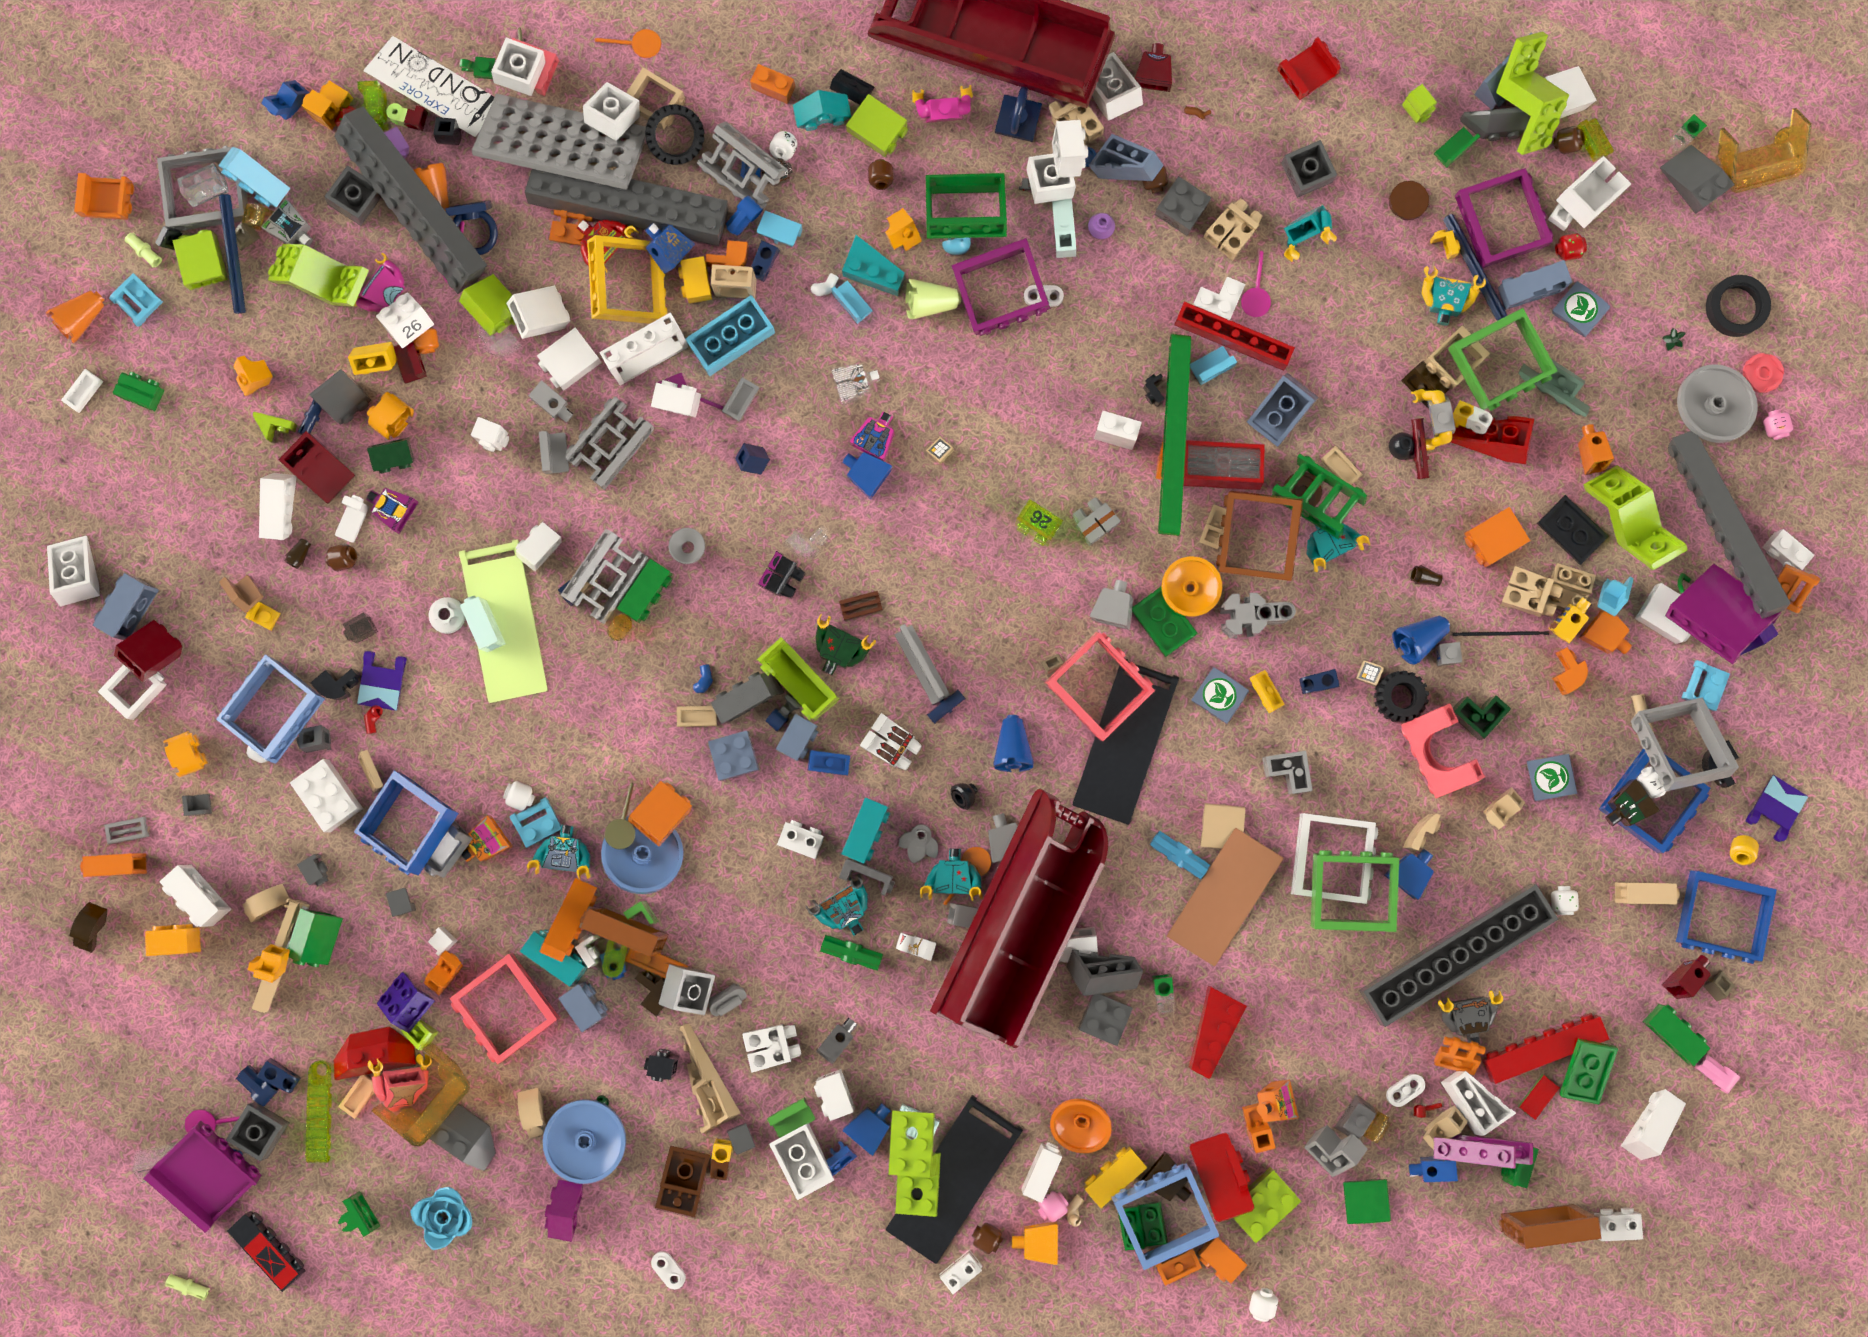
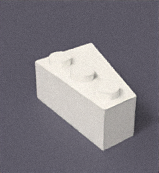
M272 473L260 478L259 538L284 540L291 535V517L296 485L295 475Z
M1456 1071L1441 1082L1458 1110L1467 1119V1124L1474 1135L1485 1136L1516 1114V1112L1504 1105L1498 1097L1492 1095L1486 1090V1087L1466 1071Z
M1666 1089L1654 1092L1649 1098V1104L1621 1146L1640 1160L1661 1155L1686 1103Z

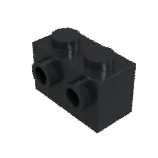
M667 1049L655 1051L649 1055V1058L646 1057L644 1070H647L646 1076H651V1080L663 1082L666 1079L671 1080L676 1076L679 1056L670 1054L671 1051Z

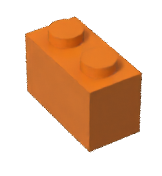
M760 64L757 65L750 80L753 90L786 104L789 103L796 87L793 78Z
M1219 1237L1206 1242L1198 1251L1201 1256L1199 1260L1207 1268L1212 1266L1216 1270L1215 1275L1223 1282L1227 1280L1232 1284L1247 1267L1245 1261Z

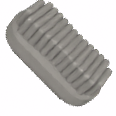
M733 983L729 988L727 987L722 992L716 994V996L714 995L709 998L708 1004L711 1014L723 1016L742 1004V1000L747 997L745 990L739 984Z

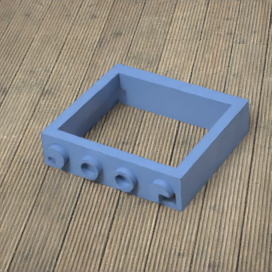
M265 654L261 661H258L251 674L245 678L239 690L233 694L232 699L222 709L216 720L265 760L276 764L325 698L276 659ZM277 669L306 692L307 695L269 745L264 747L234 721L271 672Z
M1187 1163L1179 1166L1174 1165L1171 1168L1172 1170L1165 1173H1156L1152 1179L1148 1181L1141 1180L1135 1183L1134 1187L1128 1190L1121 1189L1119 1193L1111 1197L1143 1270L1219 1237V1233ZM1187 1177L1207 1225L1143 1254L1122 1206Z

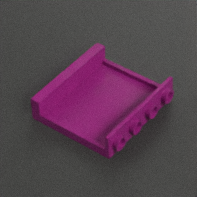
M1713 564L1670 604L1665 617L1733 665L1738 660L1740 654L1771 623H1776L1781 612L1762 619L1760 614L1754 610L1751 597L1746 595L1743 583L1724 569Z
M200 1120L149 1169L143 1179L206 1233L230 1206L252 1185L255 1186L262 1175L254 1165H250L244 1159L241 1153L234 1151L224 1138H220L208 1124H204Z

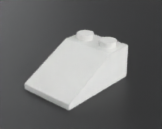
M1114 52L1108 54L1092 96L1100 111L1109 121L1143 105L1141 86Z
M87 536L47 546L50 594L59 606L100 596L99 581Z
M809 1123L769 1144L797 1200L834 1181Z

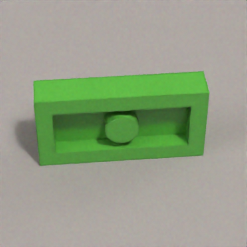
M640 901L623 912L627 919H633L643 912L650 924H655L659 921L647 901Z
M804 1097L769 1116L767 1120L770 1126L773 1125L777 1135L781 1138L801 1126L814 1121L815 1116Z

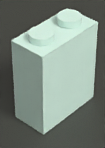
M476 596L466 598L464 600L465 603L461 604L460 607L479 650L490 652L505 645L506 643L488 602Z

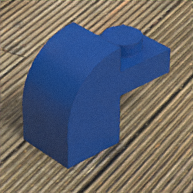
M296 80L282 83L277 95L264 97L261 104L271 114L275 116L280 115L284 120H287L298 111L303 104L305 95L310 92Z

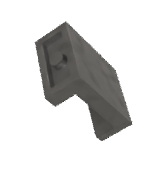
M455 820L425 865V871L433 877L438 875L444 878L473 839Z
M846 859L839 876L840 879L848 881L852 870L884 882L885 885L881 895L885 896L886 893H891L895 884L892 881L893 876Z

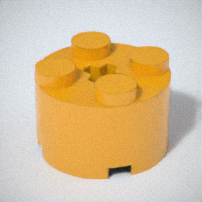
M386 392L382 395L380 402L376 406L370 407L367 411L369 416L368 425L387 440H390V437L396 438L408 425L405 421L409 416L413 417L414 410L395 394Z
M186 731L163 741L165 744H168V746L164 747L172 768L177 767L179 770L176 773L179 778L201 770L205 764H208L205 754L200 753L197 746L201 744L196 734L193 735Z

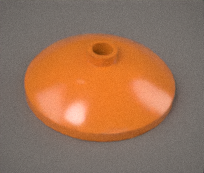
M1071 1099L1059 1104L1055 1108L1050 1120V1129L1055 1140L1064 1148L1076 1153H1092L1100 1150L1107 1144L1111 1136L1112 1124L1106 1111L1098 1104L1085 1099Z

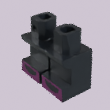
M776 551L768 565L770 570L766 568L758 585L779 597L783 595L792 599L797 589L788 584L790 579L793 578L801 583L806 573L798 567L797 563Z

